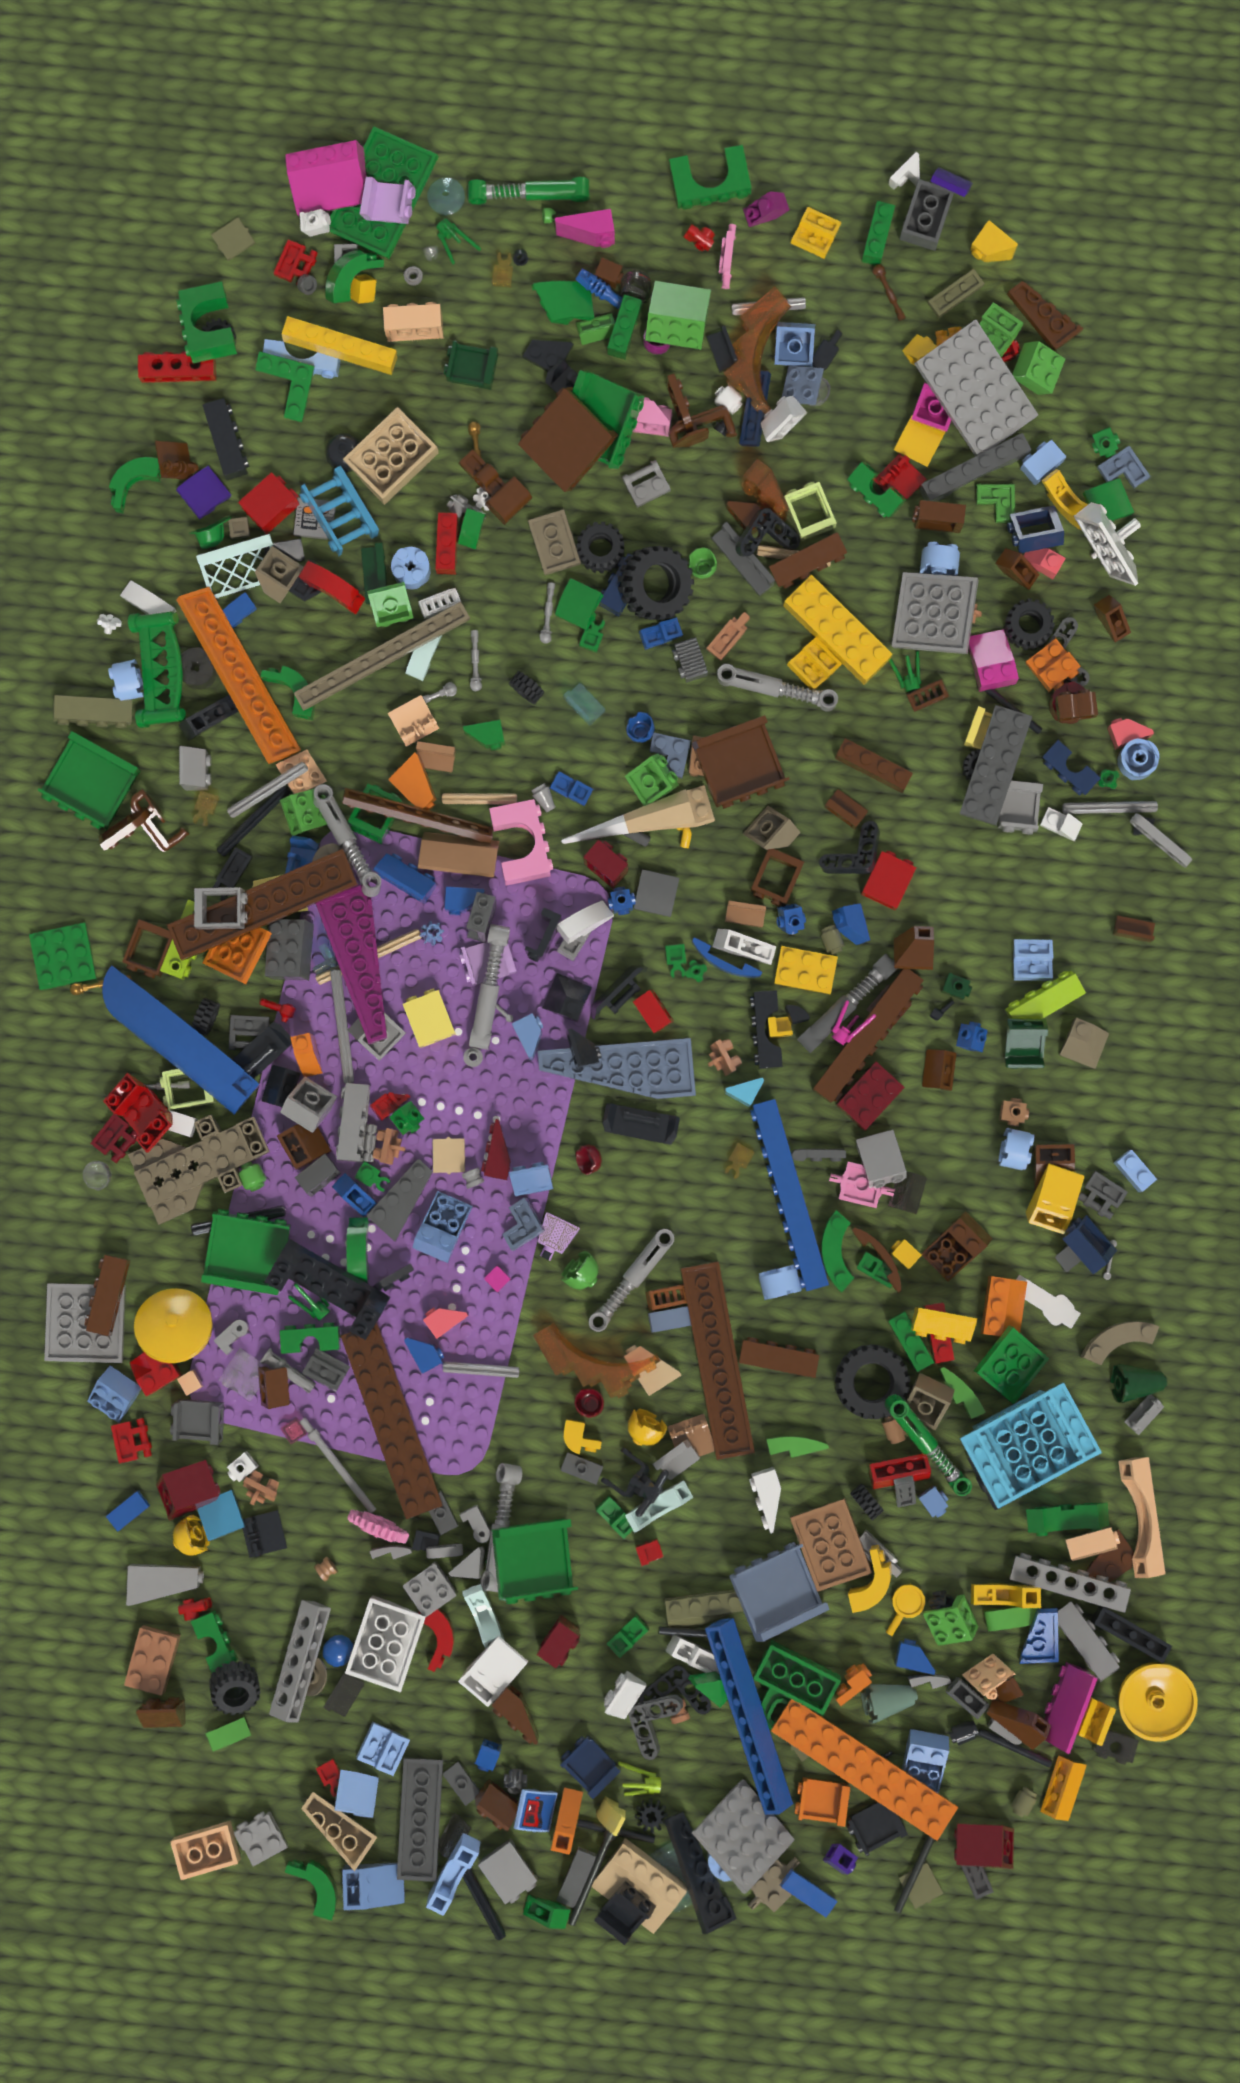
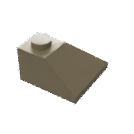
M271 546L257 567L255 574L263 592L281 604L304 567Z
M767 806L746 829L743 835L765 850L788 847L801 832L790 819Z
M1075 1018L1072 1020L1059 1055L1096 1069L1109 1033L1094 1024Z

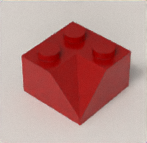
M142 1353L130 1362L135 1379L146 1397L183 1375L176 1363L160 1362L149 1357L146 1353Z

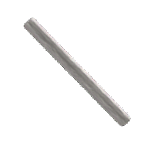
M339 969L331 970L343 1080L345 1084L353 1083L354 1074L349 1033L347 1031L348 1025L342 976Z

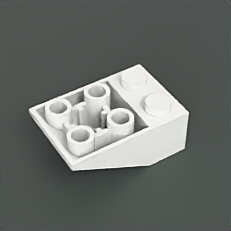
M774 1467L752 1473V1478L749 1481L752 1491H757L758 1497L755 1498L759 1511L763 1510L764 1516H761L765 1530L769 1529L770 1533H773L781 1487Z
M498 1636L467 1667L458 1682L488 1707L524 1668L528 1660Z
M629 1671L618 1676L615 1681L616 1687L614 1691L610 1689L605 1696L604 1706L606 1714L625 1719L646 1688V1683Z

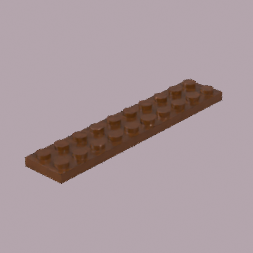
M341 849L246 890L245 893H247L248 901L245 904V912H247L248 919L243 929H197L194 927V913L168 924L167 927L179 957L184 961L358 886V882L344 849ZM237 895L207 907V923L237 922Z
M719 1262L681 1268L716 1460L755 1453Z
M378 1322L366 1340L352 1332L341 1335L405 1518L409 1519L443 1506Z

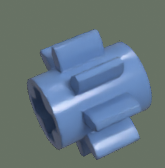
M429 921L428 927L426 925L421 927L424 932L419 937H423L425 940L424 944L429 942L434 946L436 940L440 942L443 939L439 936L444 932L439 927L440 923L432 924V921Z

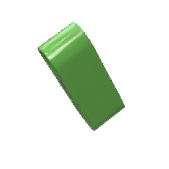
M1007 1606L985 1610L987 1631L1030 1626L1037 1609L1041 1608Z

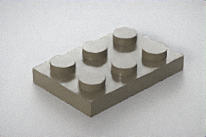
M564 509L528 520L544 575L581 565Z

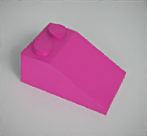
M611 209L555 218L556 235L594 247L601 246V248H608L615 244V230Z
M1004 629L970 636L969 651L979 692L1015 685L1019 677Z

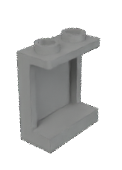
M1011 781L999 816L998 828H1002L1004 832L1021 830L1022 834H1033V832H1036L1039 827L1038 815L1043 784Z
M893 1130L856 1140L858 1154L860 1153L869 1188H881L887 1183H899L906 1178V1168Z
M511 1838L482 1858L478 1863L479 1868L504 1904L509 1901L510 1903L515 1902L521 1897L520 1893L525 1890L528 1892L537 1885L538 1877L530 1870L515 1848V1843Z

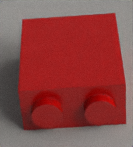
M272 472L238 502L242 510L265 534L273 530L300 505L297 500L299 497L292 488L288 490L285 487L286 482L280 476L276 477Z
M886 850V852H881L861 895L896 911L917 867L913 866L914 863L907 859L902 861L896 858L897 855Z

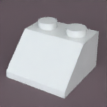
M794 396L782 397L776 403L778 406L774 410H769L764 415L765 419L760 424L767 442L782 439L807 414L806 410Z

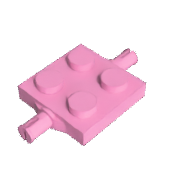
M729 224L726 238H722L719 274H722L723 289L730 288L733 243L736 239L735 224Z
M852 1162L847 1163L846 1171L842 1176L831 1173L830 1177L834 1178L829 1180L840 1183V1200L877 1208L878 1200L882 1194L893 1197L894 1193L891 1192L895 1191V1189L885 1186L869 1188L864 1166Z

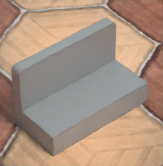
M687 1439L653 1463L656 1470L660 1468L668 1470V1479L672 1480L698 1461L700 1456Z

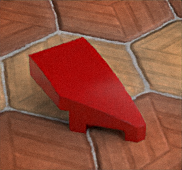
M388 1092V1094L385 1093L373 1102L370 1108L383 1121L410 1099V1095Z

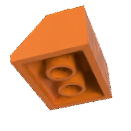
M994 1276L988 1277L981 1334L1001 1336L1009 1325L1020 1333L1027 1282Z

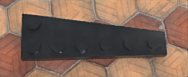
M679 1812L664 1819L702 1933L708 1934L736 1920L737 1918L727 1898L723 1896L719 1888L718 1880L714 1878L708 1862L705 1861L702 1855L703 1850L696 1837L692 1834L693 1830L684 1812Z

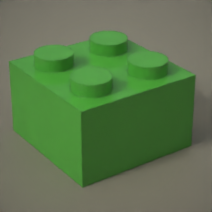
M1039 341L1027 342L1023 345L1012 375L1017 382L1037 395L1052 394L1065 358Z

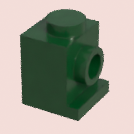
M948 973L941 993L963 1000L965 996L969 997L972 986L969 985L971 981ZM956 983L961 984V990L955 988Z

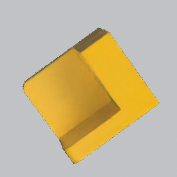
M367 274L356 275L351 283V299L358 304L374 302L376 279Z
M788 1017L767 1018L769 1038L793 1035Z

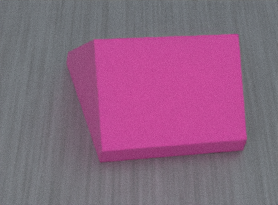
M924 383L911 420L947 432L951 419L929 385Z

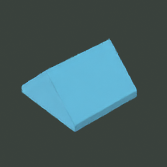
M762 1077L725 1088L724 1091L726 1095L750 1107L764 1080Z

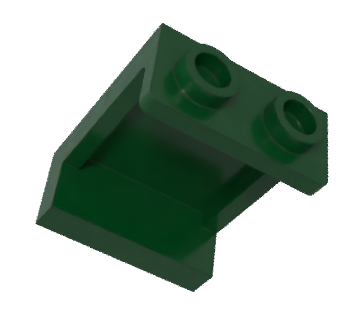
M453 340L452 346L449 345L447 357H450L449 363H445L444 375H446L447 382L492 390L499 355L498 348L490 346V350L461 345L456 340Z
M1007 1019L1004 1051L1006 1068H1044L1045 1038L1048 1036L1046 1019Z

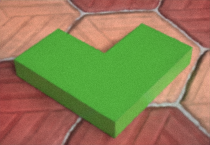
M977 484L976 504H995V523L1010 522V514L1015 513V484Z

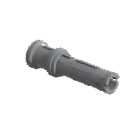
M270 1348L260 1363H265L272 1369L286 1367L288 1379L307 1393H310L316 1383L286 1363L287 1361L284 1357L280 1358Z

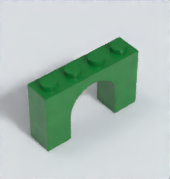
M743 145L724 148V159L728 175L722 184L714 188L702 187L695 182L691 174L688 155L669 159V169L677 209L682 208L686 210L695 205L707 206L715 201L727 202L731 198L743 199L751 195L752 187Z
M223 282L179 290V299H176L178 310H182L179 318L181 326L185 327L182 330L184 341H187L188 344L184 345L187 357L190 356L192 362L197 363L237 354L231 327L210 332L195 328L197 320L202 315L229 308Z

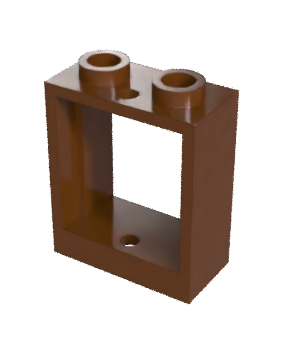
M920 500L919 505L915 506L912 522H915V529L960 533L964 525L966 505Z
M768 849L751 888L753 896L762 900L764 897L770 899V903L778 907L785 906L804 861L776 849ZM769 859L796 869L784 897L758 887Z
M139 919L122 961L124 964H127L126 968L135 972L138 969L145 971L144 975L154 979L155 976L161 977L163 972L160 969L172 941L169 930ZM143 931L168 939L156 970L132 961Z

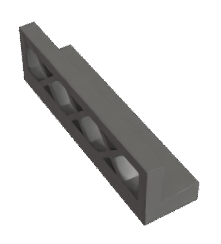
M726 522L722 525V530L714 535L711 540L760 597L774 586L775 579L754 554L741 557L736 553L735 546L740 537Z

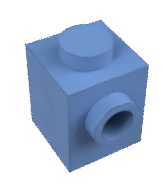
M931 1486L917 1496L932 1517L936 1516L938 1518L946 1512L945 1508L948 1507L946 1503L948 1498L942 1490L938 1492L934 1486Z

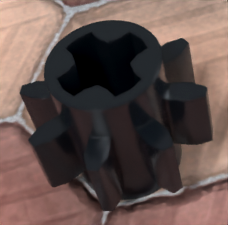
M946 1590L933 1592V1596L929 1599V1606L932 1610L952 1607L954 1603L952 1596L946 1594Z

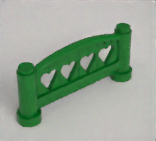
M170 611L146 615L135 613L130 614L128 617L130 631L132 633H139L145 708L138 709L135 713V721L139 728H147L152 724L180 722L186 718L185 709L180 708L183 667L180 647L174 630V625L179 622L176 612ZM162 631L166 634L164 638L166 645L164 647L153 641ZM164 650L167 652L166 659L168 663L166 666L154 660ZM165 669L169 672L167 676L169 679L168 685L156 680V677ZM167 688L170 690L169 697L171 701L169 704L157 698Z

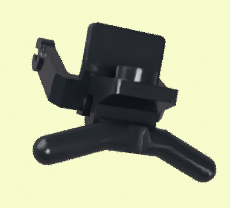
M622 1447L620 1450L622 1453L641 1465L640 1471L632 1477L626 1492L604 1477L601 1479V1482L626 1498H632L634 1494L644 1498L635 1511V1515L641 1517L662 1492V1486L669 1472L666 1469L662 1470L656 1482L649 1478L651 1476L648 1473L650 1470L649 1465L633 1455L631 1451Z

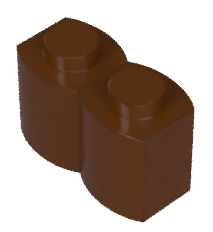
M1089 689L1078 691L1079 694H1071L1069 691L1059 693L1060 696L1055 698L1058 722L1096 718L1098 716L1095 692H1090Z

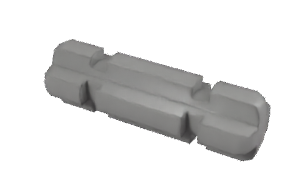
M367 1124L364 1146L366 1152L364 1153L363 1160L365 1162H373L374 1158L372 1156L376 1145L375 1133H377V1125Z

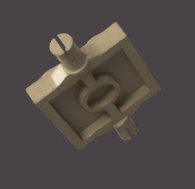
M794 1857L786 1865L777 1859L751 1888L755 1897L747 1905L754 1910L762 1902L775 1912L792 1895L783 1889L780 1883L790 1869L794 1870L800 1864V1861Z

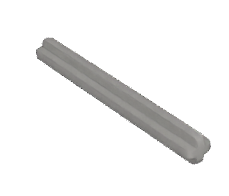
M304 762L298 763L228 808V814L231 818H235L307 772V765Z
M1156 801L1064 803L1062 806L1064 814L1156 812L1158 809Z

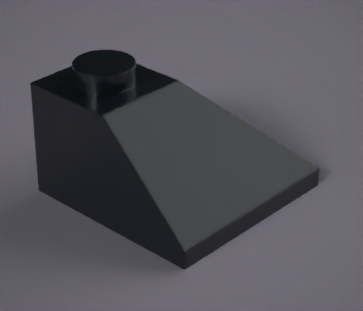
M557 973L542 1009L578 1023L592 987Z
M572 1028L568 1029L566 1035L576 1069L598 1064L599 1059L602 1058L599 1047L595 1048L593 1042Z

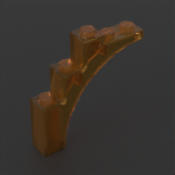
M773 287L740 316L744 321L742 326L747 332L732 344L736 350V357L739 360L724 372L728 378L726 380L727 384L736 388L739 392H743L747 398L751 397V405L756 411L761 410L764 414L768 413L771 408L765 399L761 386L760 368L763 351L773 328L792 307L776 287Z
M555 1323L533 1335L555 1375L562 1373L564 1376L574 1370L583 1387L588 1384L592 1387L602 1382L610 1398L615 1396L621 1398L628 1394L627 1389L632 1386L630 1382L640 1378V1373L646 1371V1373L653 1371L657 1368L656 1364L660 1362L657 1354L631 1363H613L599 1360L573 1346L562 1335Z

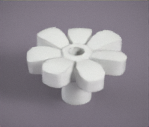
M480 487L477 489L478 495H474L473 500L477 502L476 506L478 508L484 507V510L488 511L489 509L485 506V503L490 497Z
M101 614L97 619V624L104 627V633L111 634L112 630H116V627H121L122 621L116 617L113 618V615L106 616Z

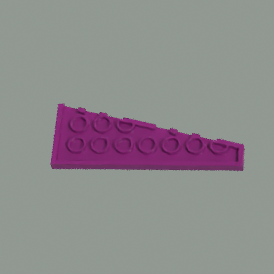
M362 885L318 902L316 907L367 1042L370 1045L386 1039L387 1033L371 897L363 894L361 890Z

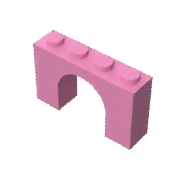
M533 799L489 808L493 831L519 827L530 832L535 840V846L528 856L501 863L505 885L550 877V870H553V864L551 859H547L546 852H549V846L547 841H543L542 834H545L543 822L539 823L538 816H541L539 804L535 805V800Z

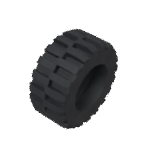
M652 546L633 552V556L627 557L625 560L627 564L622 565L620 569L623 572L622 576H618V582H621V587H618L619 593H623L621 600L623 603H628L627 609L630 612H635L636 616L644 617L648 620H661L672 618L675 614L683 611L682 606L688 605L690 602L688 596L693 594L694 590L691 589V585H694V579H691L690 574H693L692 568L687 567L689 562L686 558H680L682 556L681 553L673 551L670 547ZM652 565L662 567L668 576V590L660 601L651 600L643 586L644 575Z
M862 1345L852 1349L841 1359L842 1361L836 1369L835 1390L841 1403L853 1414L865 1419L876 1420L883 1417L886 1418L891 1415L885 1408V1402L889 1396L899 1395L906 1401L907 1393L910 1390V1376L908 1375L907 1366L894 1351L879 1345ZM870 1363L881 1365L890 1376L888 1392L877 1400L864 1399L857 1393L854 1386L856 1372L862 1366ZM900 1403L896 1404L893 1410H897L900 1407Z

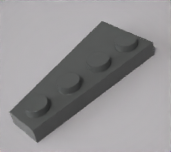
M418 1158L367 1215L370 1220L395 1242L433 1171Z

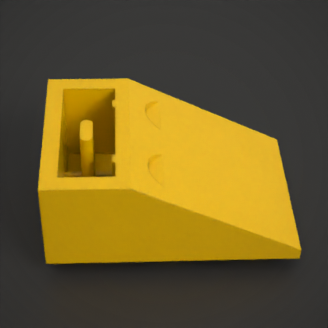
M1048 1163L1025 1212L1028 1222L1065 1234V1230L1068 1228L1073 1217L1084 1175Z

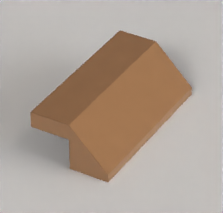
M424 832L418 868L494 877L500 841L491 840V843H482L469 837L463 838L455 835Z

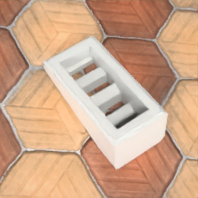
M452 588L420 600L418 604L424 619L439 614L461 602L456 588ZM429 604L432 609L431 611H429L427 608V605Z

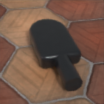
M836 330L830 341L826 339L822 341L813 355L812 367L824 368L826 370L839 351V347L836 344L843 334L841 331Z

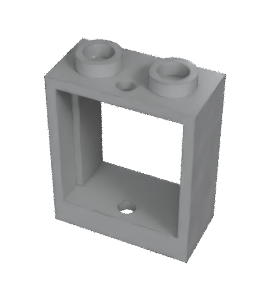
M195 888L194 927L197 929L245 928V923H247L248 919L247 912H245V904L248 901L245 890L242 888ZM237 895V922L207 923V896Z

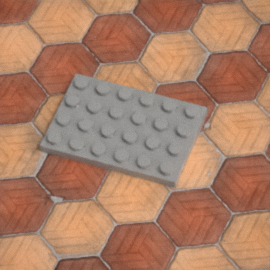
M977 320L972 321L914 363L975 457L994 448L1038 416V413Z

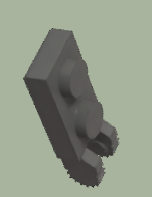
M795 1149L791 1155L795 1161H804L806 1158H811V1161H822V1158H830V1161L838 1162L841 1161V1158H846V1151L844 1149Z

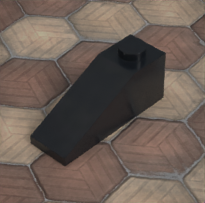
M227 695L186 718L178 726L186 739L190 741L239 711L231 696Z

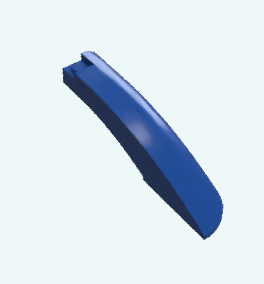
M113 966L109 968L103 981L102 993L104 1003L111 1015L235 1115L258 1088L259 1083L152 995Z

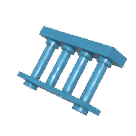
M341 466L334 469L333 479L308 491L304 484L301 486L299 494L303 503L308 504L329 539L328 544L333 552L336 551L338 556L342 555V545L363 534H368L373 539L378 536L379 528ZM335 486H340L343 491L341 496L320 507L317 506L313 497ZM344 502L350 503L352 511L329 523L326 521L323 513ZM354 518H359L362 523L360 528L339 539L336 538L332 529Z

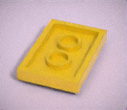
M781 946L774 984L830 995L838 957Z

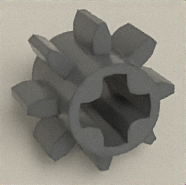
M511 1769L509 1775H504V1788H508V1791L513 1794L521 1793L523 1788H527V1775H523V1771L520 1769Z

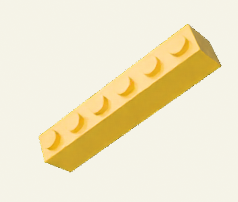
M287 316L282 331L283 342L389 375L393 373L397 360V350L289 316Z

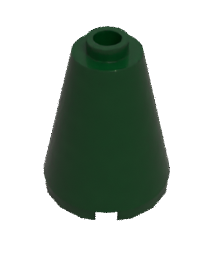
M1117 1364L1113 1366L1110 1383H1114L1115 1388L1111 1389L1112 1395L1117 1403H1125L1161 1392L1167 1386V1377L1161 1371Z

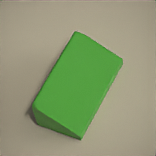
M612 313L595 317L591 321L584 320L576 323L582 345L611 338L615 325Z

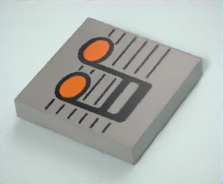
M298 498L300 505L297 506L294 536L329 540L308 504H304L301 498ZM314 499L318 507L329 502L326 500ZM336 507L323 513L328 523L334 520Z

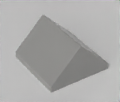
M483 1546L478 1547L448 1574L452 1577L481 1578L484 1571L485 1548Z

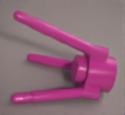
M848 1000L845 1001L836 1025L832 1029L834 1034L831 1036L843 1046L846 1042L849 1043L856 1034L876 1017L873 1014L852 1033L849 1030L859 1018L858 1015H855L846 1028L844 1026L839 1028L849 1004Z

